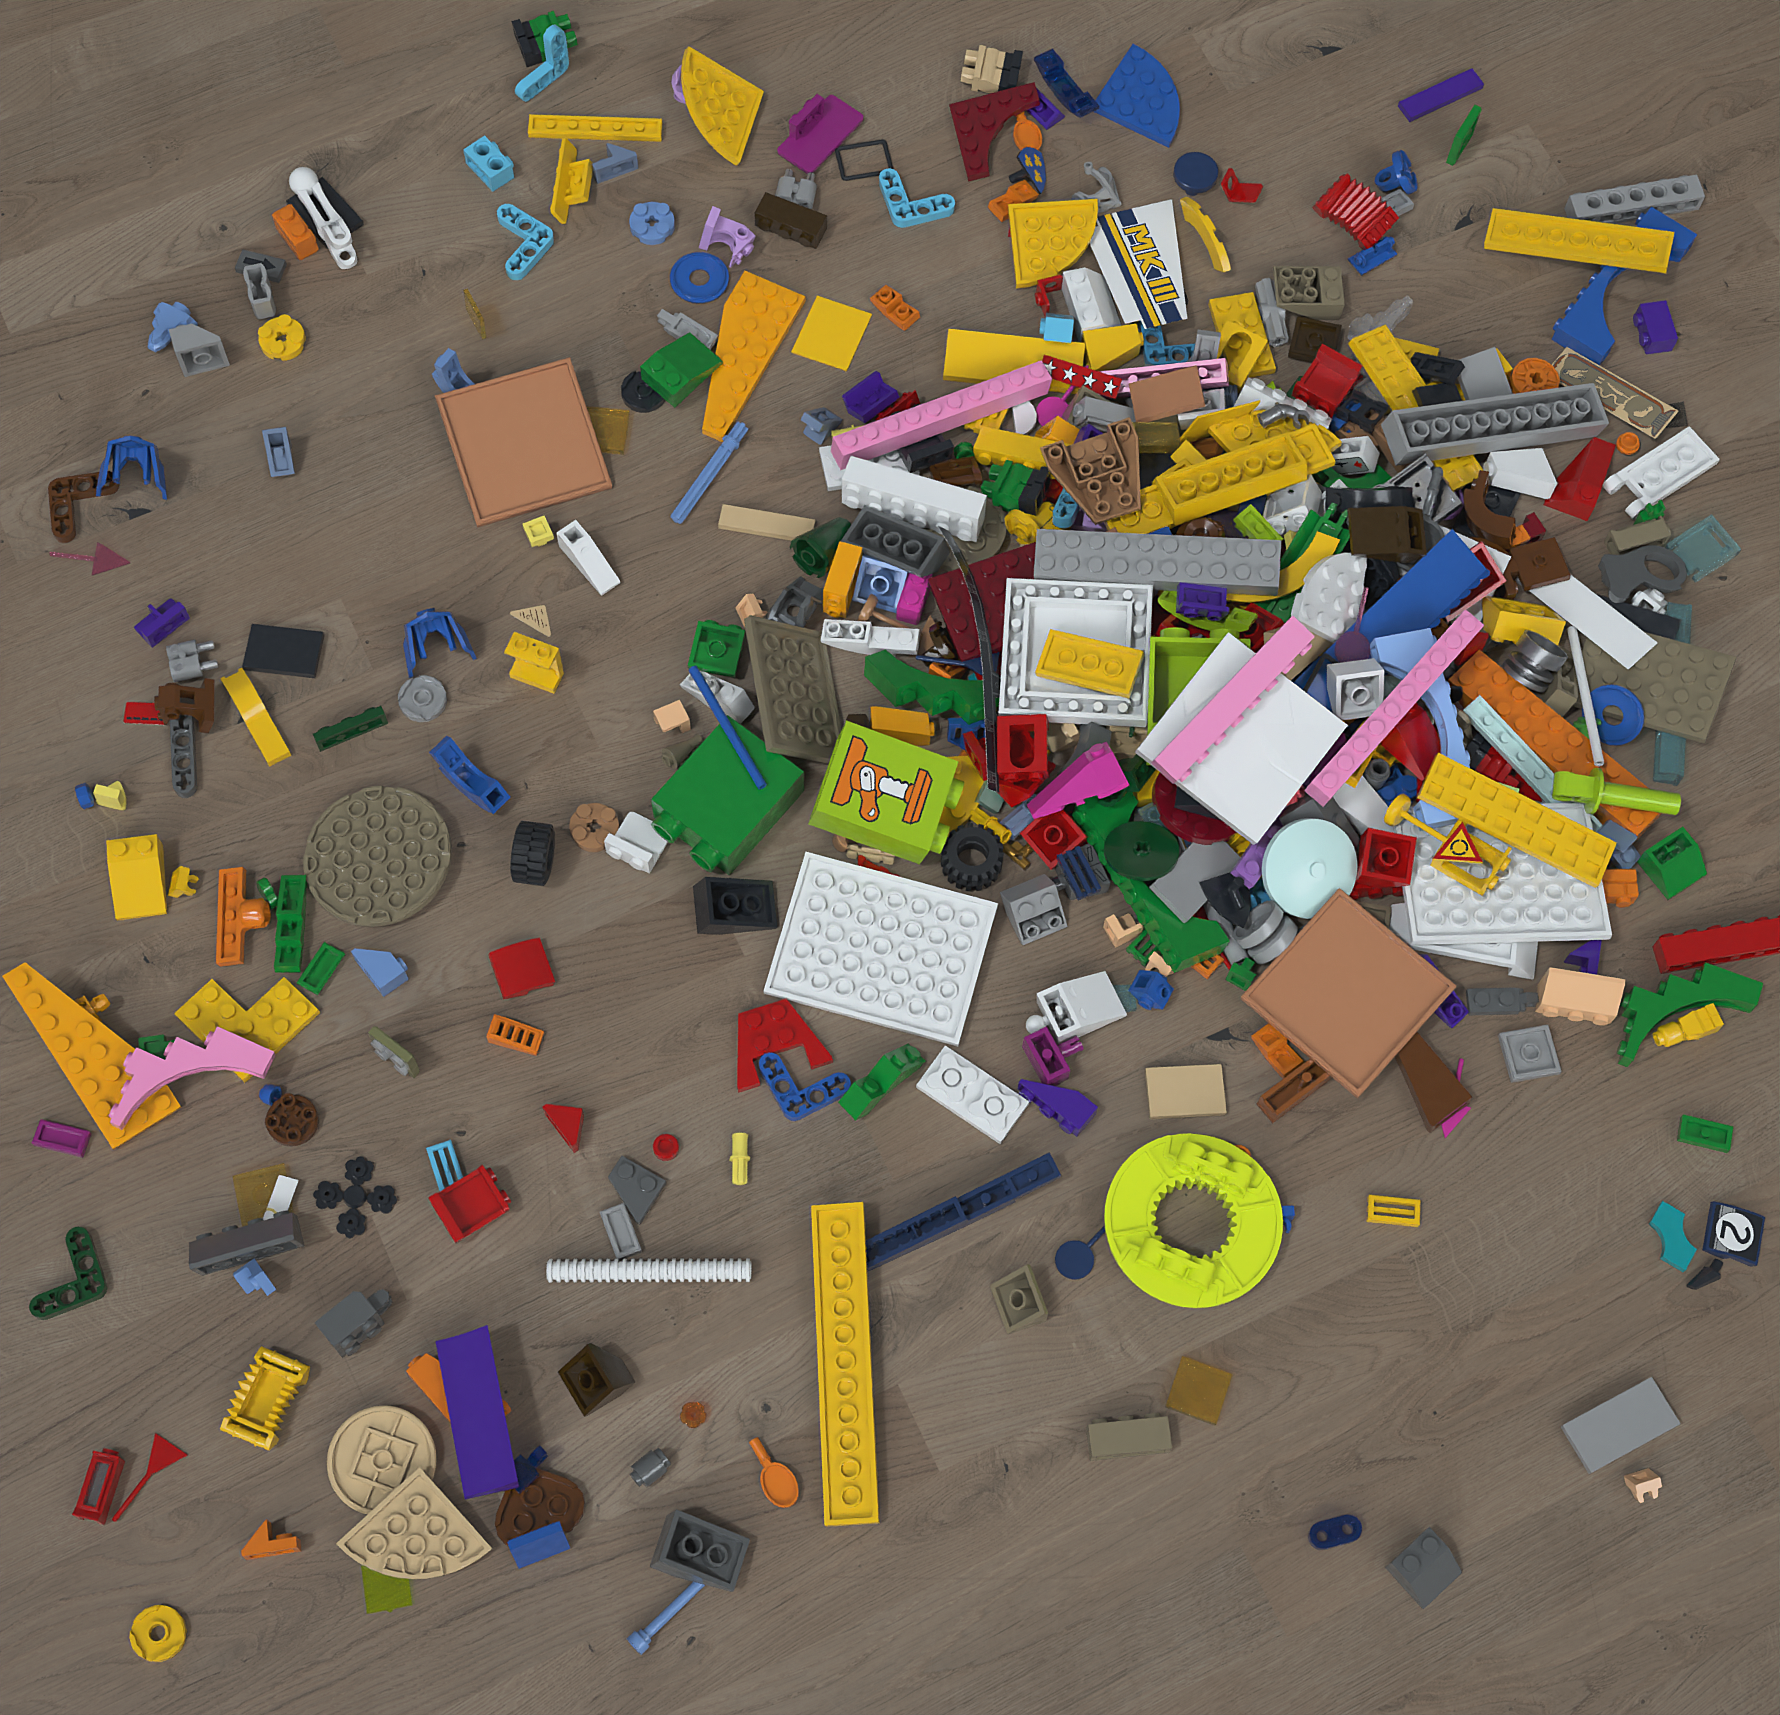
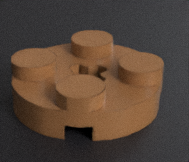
M600 803L582 804L577 807L576 812L572 815L569 829L572 839L581 849L588 852H600L605 850L604 841L610 833L615 836L617 833L619 822L615 811ZM592 823H598L601 829L591 832V828L588 826Z

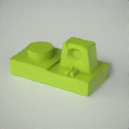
M1251 504L1233 519L1236 523L1235 528L1244 537L1247 535L1249 539L1283 540L1281 535Z

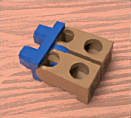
M1352 401L1346 409L1356 411L1362 404ZM1370 410L1364 417L1375 420L1379 414L1374 410ZM1335 412L1329 428L1337 438L1369 436L1379 453L1382 451L1371 433L1360 429V425L1352 423L1351 420L1347 423L1337 418V413Z

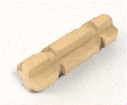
M849 844L847 847L846 855L848 858L857 859L858 855H863L870 862L880 863V861H883V864L889 865L894 863L895 856L881 850L863 845L861 848L857 844Z

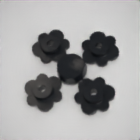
M361 1156L357 1157L356 1161L349 1160L345 1164L347 1170L345 1178L351 1180L353 1185L349 1186L344 1194L339 1190V1185L336 1182L330 1184L328 1181L320 1182L318 1190H315L313 1193V1197L317 1199L316 1206L319 1209L327 1207L334 1209L337 1203L342 1200L351 1208L346 1214L342 1213L339 1215L338 1219L340 1222L336 1226L337 1232L345 1234L349 1239L355 1235H362L365 1232L364 1223L366 1218L364 1215H359L358 1210L354 1208L361 1207L367 1199V1202L372 1205L371 1209L373 1212L381 1211L383 1214H388L392 1210V1205L397 1203L392 1186L387 1185L383 1188L376 1186L374 1192L368 1195L360 1187L364 1181L371 1180V1172L374 1170L373 1163L365 1161Z

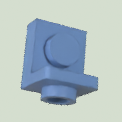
M255 1258L233 1273L234 1278L247 1294L254 1289L258 1291L262 1288L268 1296L276 1290Z

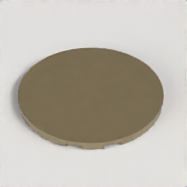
M372 786L362 788V791L351 795L347 794L334 802L315 822L307 838L305 855H303L304 875L307 876V884L314 898L329 914L337 919L365 927L394 924L411 917L424 908L442 887L451 864V837L445 821L438 810L421 795L401 787Z

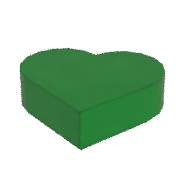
M263 877L256 881L257 889L263 899L268 902L270 909L277 907L278 898L268 879Z

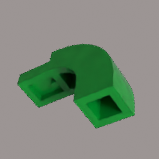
M1378 464L1374 472H1369L1365 476L1356 479L1343 477L1331 467L1312 474L1315 482L1320 483L1326 488L1330 487L1338 479L1348 488H1373L1376 485L1386 483L1392 478Z

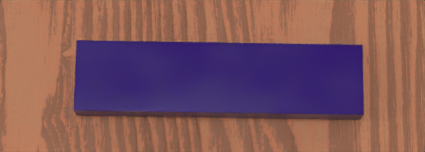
M1473 68L1399 101L1398 107L1407 120L1412 122L1483 89L1484 83Z

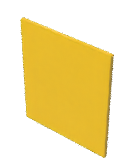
M816 296L791 353L847 371L872 314Z
M1260 400L1197 416L1175 445H1181L1186 439L1189 442L1211 437L1208 427L1234 417L1238 418L1250 414L1259 405Z

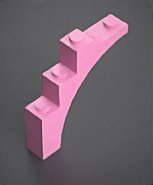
M218 1026L214 1032H209L204 1042V1045L207 1046L206 1049L176 1037L174 1043L170 1041L165 1049V1060L136 1047L134 1053L129 1052L123 1064L126 1067L125 1073L133 1078L131 1081L127 1080L121 1090L123 1097L120 1103H115L109 1114V1118H112L110 1123L112 1126L123 1130L135 1110L149 1096L164 1085L187 1075L203 1071L228 1070L244 1072L264 1079L275 1058V1053Z

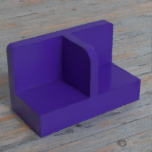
M170 598L157 609L149 604L147 607L150 614L136 624L134 629L153 648L189 620L190 617L186 608L180 602L176 603Z

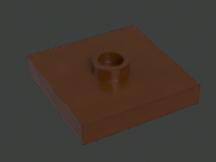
M1555 537L1517 546L1509 550V554L1519 568L1518 578L1524 591L1570 580V572Z

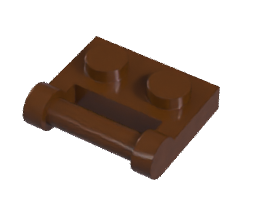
M974 456L947 460L929 466V472L933 480L953 486L973 483L974 485L982 484L981 472Z

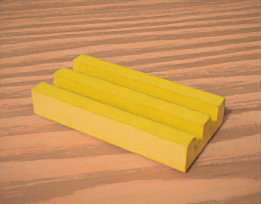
M1368 1195V1216L1366 1222L1418 1227L1420 1225V1200ZM1374 1203L1412 1206L1414 1210L1374 1206ZM1374 1213L1412 1216L1414 1219L1374 1215Z

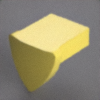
M119 781L112 783L108 787L96 784L93 794L98 805L118 810L126 809V794Z

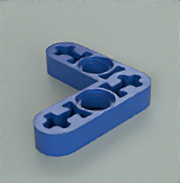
M769 1052L761 1056L759 1060L760 1073L784 1116L790 1121L801 1120L841 1099L851 1087L850 1078L846 1074L838 1072L798 1091L785 1065L777 1054ZM768 1060L771 1063L776 1062L775 1071L777 1075L774 1078L771 1069H765L766 1061ZM836 1080H839L840 1083L845 1082L843 1090L837 1087L831 1090L832 1096L829 1097L828 1091L824 1087L825 1085H828L829 1090L835 1086ZM786 1081L790 1088L787 1092L780 1093L775 1089L776 1083ZM813 1091H820L824 1094V1099L819 1103H814L810 1100L809 1096ZM802 1097H805L809 1108H806V1105L803 1104L799 1107V1112L796 1114L794 1111H788L790 1104L794 1103L795 1106L803 1103Z

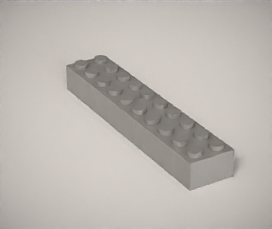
M1589 383L1393 410L1382 422L1381 426L1395 465L1398 466L1412 464L1425 453L1433 461L1597 437L1609 424L1595 384Z
M1037 529L1034 579L1153 585V590L1177 591V585L1183 582L1227 588V594L1277 596L1281 540Z

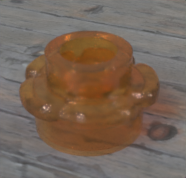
M688 1402L682 1407L683 1411L680 1413V1419L689 1428H697L700 1423L703 1424L705 1422L706 1412H704V1406L701 1403ZM694 1412L696 1416L691 1417V1413Z

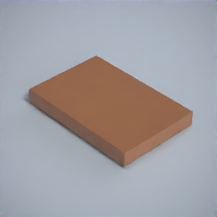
M1197 365L1129 383L1137 425L1206 406Z

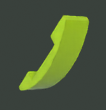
M1164 590L1158 598V603L1175 617L1209 631L1216 629H1233L1238 632L1249 630L1258 615L1235 607L1230 614H1227L1219 621H1211L1203 616L1187 618L1183 614L1176 613L1177 591Z

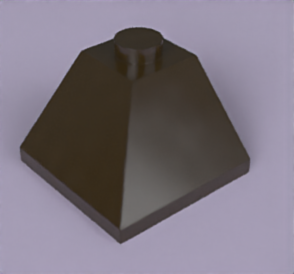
M592 1343L587 1344L558 1371L584 1417L621 1396L635 1383L622 1359Z

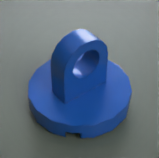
M1403 150L1393 152V165L1381 170L1376 175L1375 184L1381 191L1386 192L1402 186L1406 194H1412L1418 189L1416 174L1414 172L1410 173L1412 170L1411 168L1409 169L1412 163ZM1390 177L1388 181L1383 182L1386 178Z

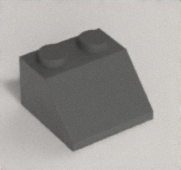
M1430 1527L1423 1531L1385 1567L1422 1609L1427 1607L1462 1573L1449 1547Z

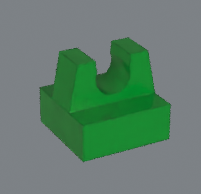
M1247 957L1241 966L1234 962L1225 980L1246 991L1252 985L1256 976L1255 973L1251 972L1255 962Z

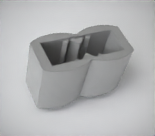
M261 263L245 266L243 275L254 315L258 320L275 316L276 306L265 267Z

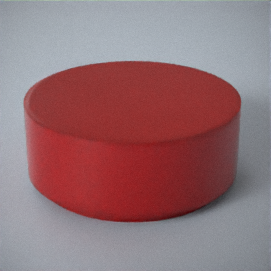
M670 1134L659 1135L653 1142L655 1156L662 1161L674 1159L679 1152L677 1139Z

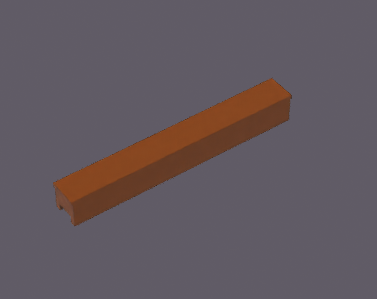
M1309 1059L1262 1094L1256 1105L1273 1124L1333 1077L1313 1060Z

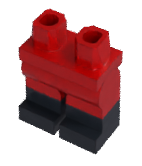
M1478 731L1465 749L1470 755V769L1496 782L1517 788L1520 780L1511 775L1515 769Z

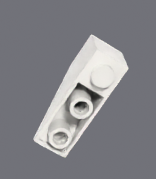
M576 520L557 532L559 547L601 596L620 584V580L596 544Z
M700 671L726 716H730L741 724L755 708L745 690ZM689 674L680 686L709 707L691 674Z

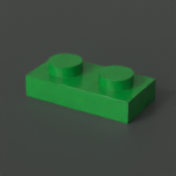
M1683 1114L1679 1121L1677 1141L1728 1153L1731 1148L1734 1126Z

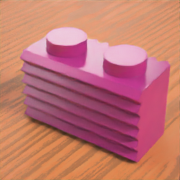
M908 573L896 609L897 620L913 625L919 624L930 592L928 579L932 578L933 574L919 577Z

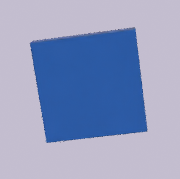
M560 1521L513 1538L507 1542L519 1569L571 1549Z

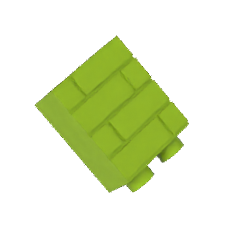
M1176 627L1162 629L1160 637H1150L1147 735L1228 632L1249 649L1250 639H1239V632L1233 629L1212 630L1210 638H1190L1189 630Z

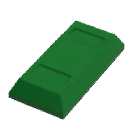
M324 942L296 984L319 995L345 956V953Z

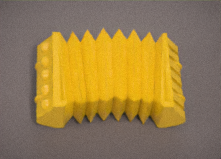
M261 1346L254 1356L257 1364H249L252 1372H243L247 1380L238 1381L241 1389L234 1390L237 1398L229 1399L234 1407L227 1409L231 1416L224 1417L220 1430L227 1432L232 1437L241 1438L254 1444L255 1447L258 1446L270 1451L279 1441L275 1431L282 1430L277 1424L284 1422L280 1415H287L284 1407H289V1400L295 1399L293 1394H299L297 1387L306 1385L310 1366L299 1362L297 1359L294 1360L279 1354L276 1350L272 1351Z

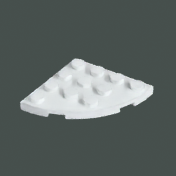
M1340 553L1327 556L1317 562L1303 579L1305 584L1301 593L1296 594L1291 617L1294 616L1309 631L1335 643L1361 615L1367 558L1351 556V553Z

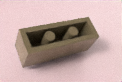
M1160 1413L1146 1414L1144 1419H1134V1416H1122L1115 1422H1108L1106 1418L1095 1419L1086 1428L1090 1461L1169 1453L1172 1449L1168 1416L1161 1417Z

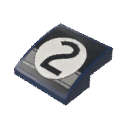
M1715 1201L1710 1202L1702 1251L1721 1259L1731 1258L1750 1267L1757 1266L1765 1217L1736 1206Z

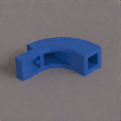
M445 736L429 752L439 764V769L448 780L485 811L494 814L511 798L498 780L487 776L471 763L451 737Z

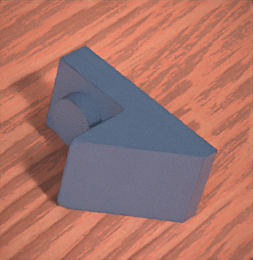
M606 143L608 158L600 159L592 164L593 175L597 184L638 169L636 152L610 143Z
M825 407L806 411L801 418V421L807 424L803 433L821 445L831 435V430H835L843 419Z
M279 427L262 430L271 477L295 474L291 453L292 444L287 428Z
M1607 820L1596 831L1617 842L1610 858L1617 869H1630L1641 857L1632 845L1638 837L1612 820Z

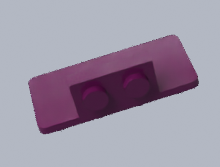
M816 94L811 100L809 99L805 102L803 108L797 114L795 113L790 118L789 137L777 148V153L806 174L810 172L812 174L863 122L864 116L834 95H829L824 100L822 96Z

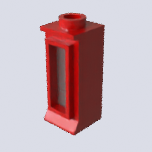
M103 1448L102 1452H92L93 1456L76 1507L72 1513L77 1519L84 1520L85 1518L101 1525H105L125 1461L118 1456L119 1452Z

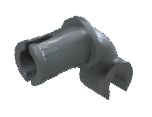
M1276 402L1274 407L1257 414V418L1263 428L1279 419L1284 420L1286 417L1293 419V426L1300 429L1301 424L1298 419H1304L1307 425L1310 419L1307 411L1298 410L1296 407L1280 404L1279 402Z

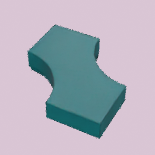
M1661 1201L1649 1222V1225L1658 1233L1662 1242L1660 1259L1679 1271L1684 1272L1697 1249L1689 1243L1684 1234L1683 1220L1685 1214L1666 1202Z

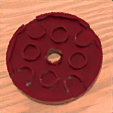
M1159 772L1152 787L1153 805H1156L1161 815L1159 819L1172 833L1188 842L1200 845H1212V843L1220 841L1226 842L1237 834L1234 829L1221 820L1174 808L1177 785L1175 783L1172 784Z

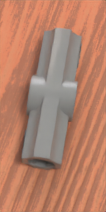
M1264 278L1255 285L1259 302L1258 310L1264 324L1269 345L1280 347L1288 343L1289 339L1285 325V309L1276 307L1274 280Z

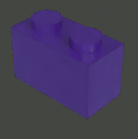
M1667 301L1640 304L1633 315V323L1638 328L1639 343L1643 346L1645 354L1672 351L1678 336Z

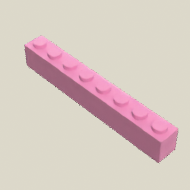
M1292 616L1151 763L1172 784L1178 779L1183 782L1192 773L1190 769L1195 761L1200 764L1210 754L1207 749L1213 743L1217 746L1227 736L1224 731L1230 725L1234 728L1244 718L1241 713L1247 707L1252 710L1261 701L1260 693L1264 689L1269 692L1279 682L1276 677L1281 672L1286 674L1296 664L1293 659L1298 654L1303 656L1313 646L1309 642L1315 636Z

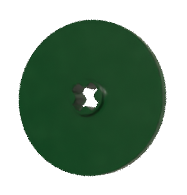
M1133 821L1122 824L1110 832L1105 840L1104 856L1108 865L1119 875L1132 880L1149 881L1161 878L1173 870L1179 858V845L1173 834L1166 828L1151 822Z

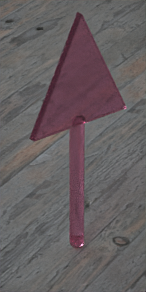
M97 542L95 557L58 552L49 553L51 557L94 561L92 576L130 564L129 561Z

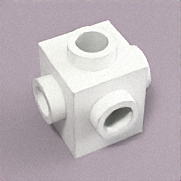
M1650 588L1643 592L1638 591L1631 600L1633 605L1663 614L1666 613L1664 607L1668 604L1664 600L1665 596L1656 589L1651 590ZM1648 603L1651 604L1654 608H1650L1648 606Z

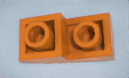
M887 285L883 286L870 298L875 307L903 331L920 318L919 311L905 303L902 295Z

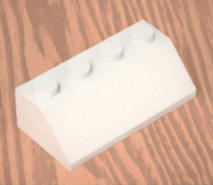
M1248 377L1233 406L1260 400L1259 405L1254 410H1268L1274 407L1276 402H1279L1280 404L1296 407L1298 410L1307 411L1310 416L1309 422L1315 423L1317 426L1320 424L1328 429L1332 419L1324 411L1319 409L1315 411L1307 407L1304 401L1299 399L1293 400L1287 397L1286 393L1282 390H1273L1265 386V383L1257 378L1251 379Z

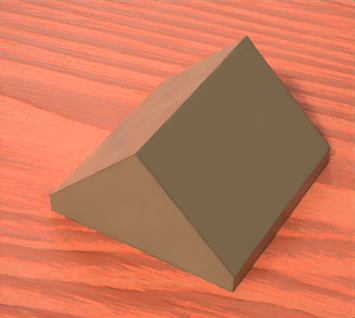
M1030 1264L1021 1267L990 1285L1007 1334L1046 1322L1048 1311Z

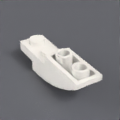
M824 619L821 643L867 655L885 649L894 657H896V654L917 655L921 633L920 629L872 626L871 622Z

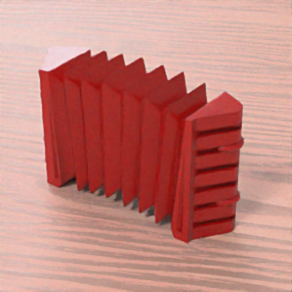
M1348 173L1339 176V179L1333 183L1331 188H1328L1327 192L1312 207L1323 219L1329 217L1330 222L1334 220L1335 225L1339 223L1341 228L1345 227V231H1349L1354 241L1358 240L1359 247L1363 250H1367L1377 244L1379 239L1399 219L1392 207H1387L1386 201L1383 202L1381 196L1377 197L1376 191L1371 192L1370 186L1364 188L1363 182L1357 184L1356 178L1351 181Z

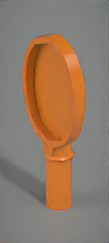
M1022 112L1016 116L1018 122L1013 130L1015 144L1020 150L1031 147L1039 151L1042 145L1041 131L1034 122L1027 120L1025 113Z
M758 1437L754 1438L749 1444L763 1466L760 1482L765 1496L770 1502L780 1508L793 1506L799 1496V1487L795 1476L785 1465L772 1462Z

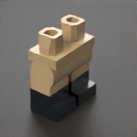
M983 45L979 46V51L966 50L964 64L975 66V69L963 67L961 82L972 84V91L978 92L980 90L985 93H994L1017 87L1023 51L1014 50V53H1008L995 48H986Z

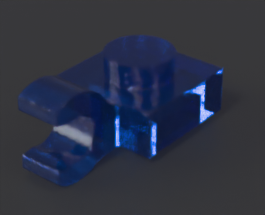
M540 1445L527 1459L520 1454L514 1460L519 1487L514 1489L519 1494L540 1476L535 1468L548 1458L547 1452Z

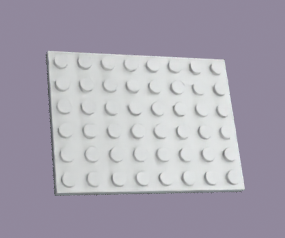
M1584 803L1541 804L1593 830L1590 814L1585 812ZM1410 807L1408 813L1415 817L1413 807ZM1405 818L1398 825L1393 826L1394 833L1417 837L1411 883L1409 886H1402L1411 945L1606 940L1611 938L1612 931L1602 880L1599 886L1594 888L1467 824L1466 829L1468 833L1499 851L1505 853L1508 847L1512 848L1508 855L1511 861L1504 872L1499 870L1496 876L1500 878L1493 890L1488 888L1484 895L1481 896L1430 866L1432 858L1443 843L1442 841L1424 830L1419 831L1418 826ZM1455 824L1433 829L1447 837ZM1481 858L1483 863L1449 861L1479 879L1488 878L1492 873L1490 863Z
M805 852L765 984L764 994L958 1047L998 903Z

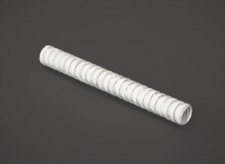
M626 1258L623 1261H619V1259L614 1261L606 1259V1261H602V1259H598V1261H594V1259H590V1261H586V1259L578 1261V1259H573V1261L565 1259V1261L549 1259L547 1261V1280L549 1283H552L553 1280H556L557 1283L561 1282V1280H565V1282H569V1280H573V1282L581 1280V1282L586 1280L594 1282V1280H598V1282H602V1280H606V1282H610V1280H614V1282L619 1280L627 1282V1280H631V1282H635V1280H639V1282H643V1280H647V1282H651V1280L656 1282L664 1280V1282H668V1280H672V1282H676V1280H680V1282H684V1280H688V1282H692V1280L697 1282L705 1280V1282H709V1279H713V1282H717V1279H721V1282H725V1279H729L730 1282H733L734 1279H738V1282L746 1279V1282H750L751 1279L750 1258H746V1261H742L741 1258H738V1261H734L733 1258H730L729 1261H725V1258H722L721 1261H717V1258H714L713 1261H709V1258H705V1261H701L700 1258H697V1261H693L692 1258H689L688 1261H684V1258H681L680 1261H676V1258H673L672 1261H668L667 1258H664V1261H660L659 1258H656L655 1261H652L651 1258H648L647 1261H643V1258H640L639 1261H635L634 1258L631 1261H627Z

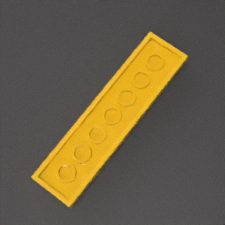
M1493 208L1484 242V249L1666 273L1674 232Z

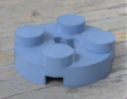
M639 203L634 206V211L630 215V231L633 236L635 235L644 244H661L665 241L666 237L671 236L674 232V215L666 203ZM654 220L658 223H655L654 226H650V224L647 222Z

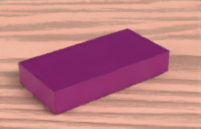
M40 1119L32 1144L37 1147L83 1158L92 1133L87 1130Z

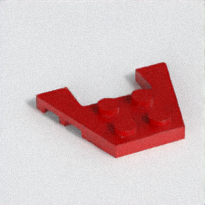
M787 999L738 1013V1093L760 1086L753 1062L769 1052L778 1054L802 1046L811 1070L833 1063L830 1053Z

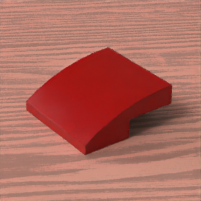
M540 937L514 943L488 954L503 999L524 996L530 990L550 987L555 983Z

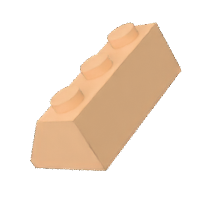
M1549 967L1537 986L1539 1003L1536 1005L1535 1012L1543 1013L1546 1017H1568L1571 1021H1593L1596 1025L1611 1024L1618 1013L1625 979Z

